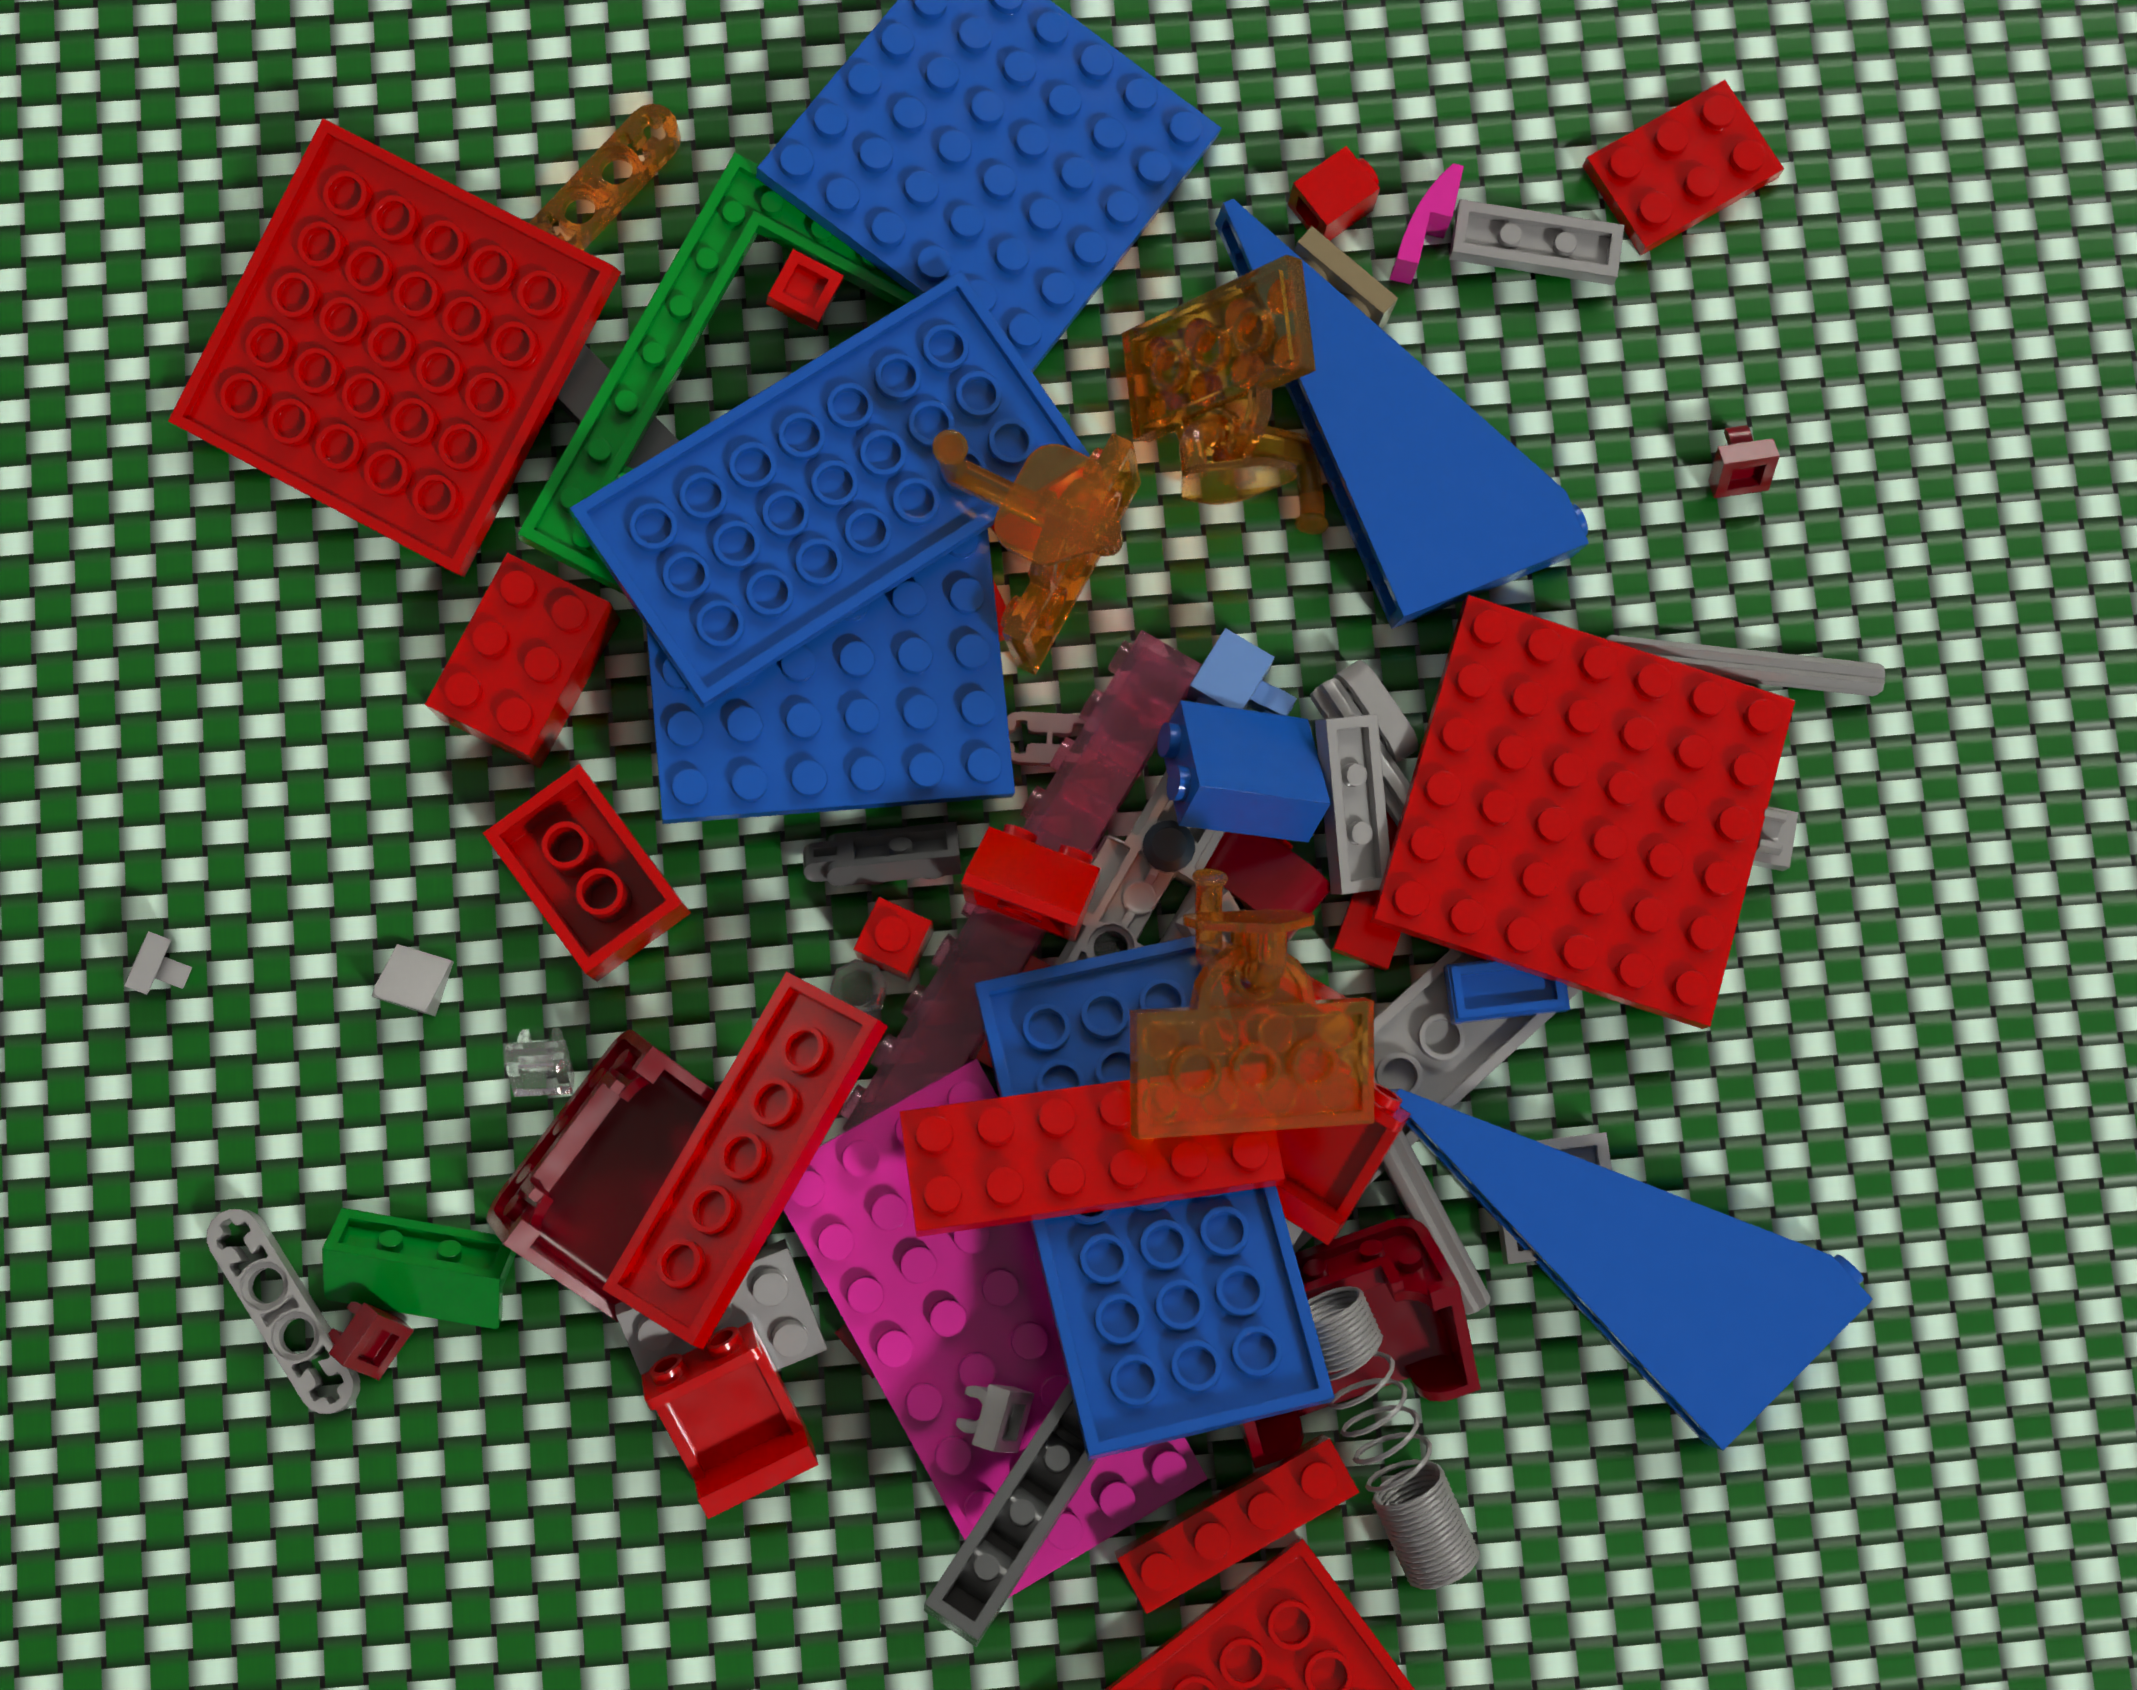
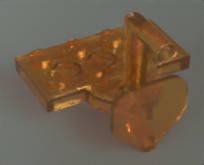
M1284 255L1122 333L1133 439L1152 442L1176 431L1179 440L1181 462L1180 490L1182 499L1209 505L1231 504L1249 499L1297 479L1300 516L1295 520L1296 528L1307 534H1320L1327 530L1329 524L1325 518L1321 468L1308 436L1267 426L1272 412V389L1316 371L1302 259Z
M944 430L934 438L932 444L933 453L944 479L951 486L999 508L994 522L999 542L1008 551L1032 562L1028 572L1030 583L1022 597L1015 595L1008 603L1001 619V627L1004 628L1002 633L1015 666L1036 675L1100 557L1113 556L1122 548L1123 535L1120 521L1141 485L1134 444L1112 433L1104 449L1097 447L1090 457L1064 445H1044L1030 454L1016 480L1012 482L966 460L968 443L965 437L958 431Z
M1205 868L1196 870L1192 874L1193 881L1196 883L1195 913L1183 915V925L1195 929L1196 958L1202 966V970L1193 984L1190 1006L1130 1010L1131 1135L1137 1139L1374 1123V1001L1364 997L1315 1000L1310 977L1300 962L1287 953V932L1315 925V915L1296 910L1222 911L1223 885L1228 882L1227 875L1216 869ZM1222 931L1231 932V943L1222 941Z

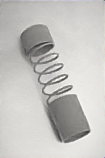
M1346 1286L1323 1292L1309 1299L1308 1303L1327 1371L1329 1373L1343 1370L1329 1375L1330 1381L1353 1373L1365 1365L1373 1356L1383 1357L1389 1363V1371L1385 1378L1363 1380L1339 1390L1334 1394L1335 1398L1333 1401L1328 1403L1331 1409H1345L1355 1406L1376 1394L1386 1383L1397 1385L1402 1391L1401 1400L1398 1405L1376 1407L1364 1411L1348 1420L1343 1425L1340 1433L1345 1437H1357L1367 1434L1391 1420L1399 1411L1408 1412L1414 1418V1427L1410 1433L1401 1432L1374 1439L1356 1451L1353 1461L1360 1465L1379 1462L1402 1449L1412 1438L1420 1439L1426 1445V1455L1423 1460L1413 1459L1386 1466L1375 1472L1368 1479L1365 1486L1368 1491L1375 1492L1372 1503L1403 1568L1407 1581L1413 1587L1427 1590L1441 1588L1462 1579L1477 1564L1480 1551L1475 1544L1473 1535L1470 1533L1471 1530L1468 1528L1459 1504L1456 1502L1457 1499L1454 1497L1443 1469L1439 1464L1428 1461L1432 1452V1444L1427 1437L1416 1434L1419 1427V1415L1415 1410L1403 1406L1407 1398V1388L1402 1382L1390 1379L1394 1372L1395 1361L1390 1355L1377 1351L1382 1343L1383 1335L1380 1333L1381 1330L1378 1328L1376 1319L1373 1317L1374 1314L1368 1306L1369 1303L1366 1301L1364 1292L1360 1288ZM1377 1384L1373 1389L1354 1400L1342 1404H1334L1338 1398L1352 1390ZM1391 1411L1387 1416L1364 1429L1353 1432L1346 1431L1353 1423L1367 1416ZM1404 1438L1399 1444L1376 1457L1368 1459L1358 1458L1367 1449L1392 1439ZM1417 1464L1415 1467L1391 1476L1379 1487L1371 1486L1373 1481L1389 1471Z

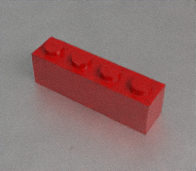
M1321 1434L1301 1445L1294 1454L1262 1467L1114 1552L1143 1609L1148 1614L1360 1492L1330 1438Z

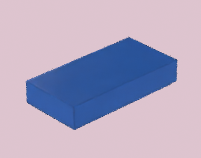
M1490 960L1447 964L1443 967L1451 1025L1570 1010L1567 985L1562 982L1551 981L1517 970L1515 967Z

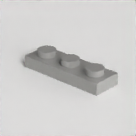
M1460 199L1456 208L1449 260L1613 285L1618 277L1624 225Z
M1368 714L1315 720L1318 758L1331 802L1324 815L1331 894L1343 895L1379 890L1390 855L1378 715Z

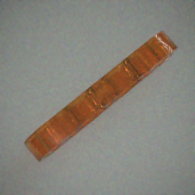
M659 104L644 105L634 111L529 223L566 241L561 232L558 235L555 233L552 224L557 222L565 235L571 238L566 242L584 251L678 150L681 135L674 114L670 109ZM648 125L653 129H658L662 126L665 138L659 140L657 137L652 136L647 140L644 128ZM632 144L636 152L641 148L645 160L640 161L634 150L627 145ZM612 161H626L633 167L631 176L624 183L610 184L602 177L604 168ZM580 199L592 202L595 205V213L587 222L575 224L565 218L566 209L572 202Z

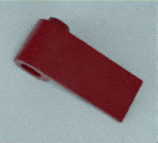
M1225 832L1202 871L1203 875L1221 888L1229 890L1232 896L1241 901L1243 907L1250 915L1248 920L1255 933L1271 944L1277 938L1289 942L1331 891L1329 881L1317 869L1280 842L1269 837Z

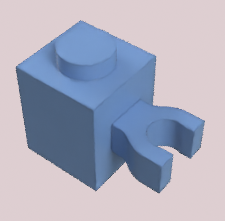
M1226 628L1190 684L1187 699L1192 702L1244 710L1249 705L1258 712L1285 716L1289 715L1297 698L1263 681L1270 671L1275 657Z

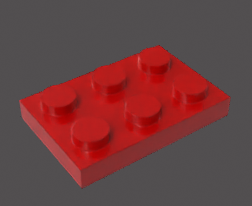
M1726 80L1721 81L1589 155L1582 165L1618 222L1624 225L1625 233L1640 256L1779 178L1784 170L1782 164Z

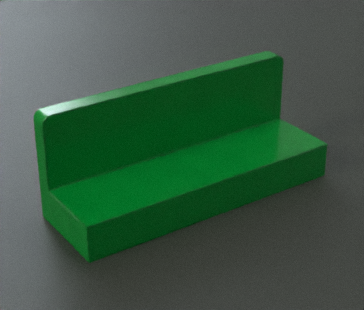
M341 1208L322 1248L324 1297L330 1301L348 1304L350 1302H357L362 1305L367 1303L382 1310L497 1329L502 1320L503 1286L516 1253L503 1245L496 1234Z

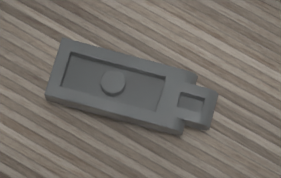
M957 821L833 834L825 842H815L805 846L803 850V874L809 881H828L833 886L879 885L887 881L917 878L937 879L946 875L962 874Z

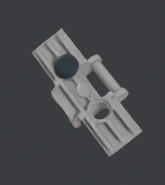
M1167 770L1126 840L1123 841L1111 835L1104 836L1096 850L1098 855L1092 864L1101 868L1100 879L1076 942L1068 940L1055 965L1096 957L1094 954L1095 941L1106 933L1121 939L1128 950L1143 947L1137 941L1161 896L1173 880L1182 883L1190 889L1159 943L1183 938L1175 922L1208 893L1219 887L1214 882L1203 877L1201 873L1225 832L1178 825L1174 802L1169 800L1167 796Z

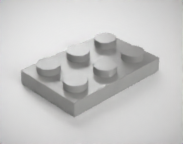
M785 1239L760 1249L712 1333L714 1334L723 1328L731 1326L739 1328L752 1321L777 1370L827 1350L825 1339ZM621 1302L615 1305L616 1317L641 1375L648 1372L653 1364L665 1356L676 1353L683 1355L697 1348L627 1304Z

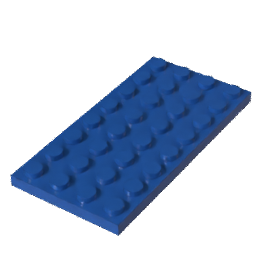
M959 271L570 507V515L704 709L1089 464L1092 457L962 271Z
M1206 933L974 983V992L1000 1097L1242 1064ZM1276 1186L1030 1221L1088 1461L1330 1403L1335 1398Z

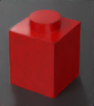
M1345 146L1293 182L1288 206L1307 230L1313 226L1330 241L1373 211L1380 191L1378 186L1379 180L1372 166L1364 158L1357 159L1350 149Z
M878 897L853 950L857 958L910 982L933 935V923L927 918Z

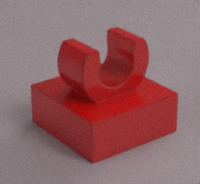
M793 249L767 296L766 304L795 321L817 330L842 284L844 275Z

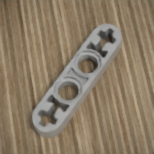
M229 1209L219 1213L211 1221L207 1229V1244L210 1252L301 1400L310 1410L319 1414L338 1413L348 1409L356 1401L360 1392V1378L357 1371L342 1366L331 1355L328 1359L318 1361L328 1376L339 1374L342 1376L344 1383L337 1388L340 1398L336 1401L332 1396L319 1397L317 1390L324 1383L316 1368H308L304 1373L300 1369L299 1365L301 1363L318 1358L325 1349L329 1353L335 1344L331 1341L328 1334L331 1331L330 1326L267 1224L258 1214L249 1210ZM231 1223L238 1226H249L250 1232L244 1236V1242L251 1254H261L265 1249L268 1255L267 1258L250 1263L242 1272L238 1265L250 1260L242 1248L226 1246L225 1240L231 1236V1230L228 1226ZM267 1268L276 1270L283 1280L281 1295L271 1303L260 1301L253 1291V1282L256 1276ZM302 1318L312 1325L314 1341L307 1351L297 1354L286 1346L284 1331L291 1321Z

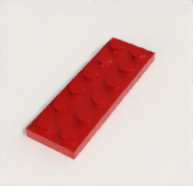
M786 971L602 1290L687 1343L704 1349L888 1026L877 1018Z
M1263 1061L900 1111L916 1237L1283 1185L1285 1181Z

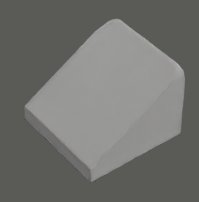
M397 944L375 984L372 997L436 1016L454 961Z

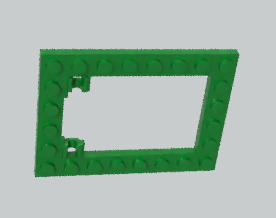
M734 152L518 532L519 541L624 594L571 517L570 507L633 470L628 467V464L757 235L760 234L790 251L795 249L844 275L843 279L898 308L916 298L915 295L757 179L756 171L759 165Z

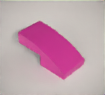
M1453 163L1432 184L1418 204L1403 236L1389 280L1411 285L1419 264L1425 235L1444 239L1453 217L1464 168L1463 165Z

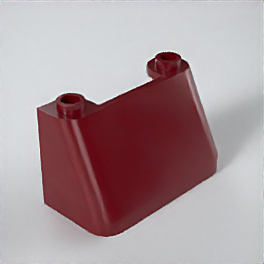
M625 1031L609 1046L499 1191L488 1210L487 1223L503 1245L618 1322L615 1305L622 1301L602 1290L716 1091L635 1031Z
M1412 1218L1392 1219L1333 1239L1329 1245L1322 1243L1295 1253L1308 1300L1323 1292L1339 1287H1357L1364 1292L1366 1301L1369 1303L1368 1306L1371 1308V1312L1374 1314L1373 1317L1376 1319L1378 1328L1381 1330L1380 1333L1383 1335L1382 1343L1377 1351L1390 1355L1395 1361L1394 1372L1390 1379L1402 1381L1409 1378L1415 1391L1421 1397L1430 1401H1449L1481 1390L1459 1282L1428 1228L1422 1222ZM1373 1356L1365 1365L1353 1373L1330 1381L1333 1393L1336 1394L1339 1390L1363 1380L1385 1378L1389 1371V1363L1383 1357ZM1343 1370L1337 1372H1329L1328 1375H1333ZM1377 1384L1352 1390L1338 1398L1334 1404L1363 1395ZM1328 1403L1239 1424L1247 1451L1255 1469L1294 1454L1301 1447L1304 1439L1299 1417L1326 1408Z

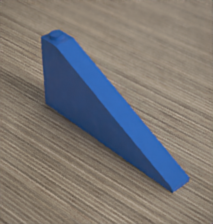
M1235 199L1223 202L1215 225L1391 629L1464 601L1468 595H1479L1569 559L1589 543L1586 537L1588 525L1582 510L1576 504L1572 505L1567 492Z
M1389 1089L1402 1099L1399 1107L1411 1114L1405 1123L1407 1127L1496 1222L1503 1226L1517 1240V1244L1523 1250L1532 1249L1535 1252L1533 1256L1538 1261L1534 1262L1704 1444L1724 1451L1873 1300L1859 1285L1864 1280L1861 1273L1841 1255L1837 1254L1833 1257L1830 1254L1403 1089Z

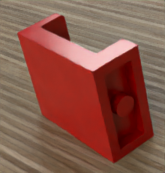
M1308 1050L1297 1058L1292 1067L1294 1069L1292 1075L1272 1107L1285 1174L1283 1185L1276 1187L1285 1218L1326 1245H1329L1340 1233L1411 1114L1399 1107L1402 1099L1388 1088L1375 1082H1371L1367 1087L1349 1076L1350 1067L1340 1058L1324 1050H1319L1317 1055Z
M752 1321L739 1328L731 1326L715 1332L711 1335L704 1349L697 1347L683 1355L676 1353L665 1356L653 1364L648 1372L641 1375L644 1400L650 1410L657 1411L695 1482L698 1502L708 1519L819 1465L812 1437Z

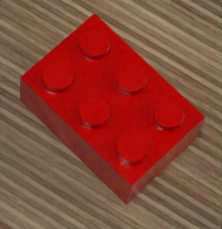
M507 553L425 705L440 720L541 769L614 633L620 618L610 602Z
M580 764L573 767L483 832L486 839L584 973L596 982L691 913L605 795Z

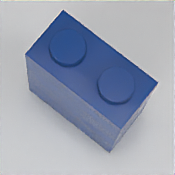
M1180 700L1169 723L1165 722L1160 728L1157 749L1159 756L1164 757L1168 774L1167 796L1169 800L1174 802L1179 826L1309 842L1331 802L1308 719Z

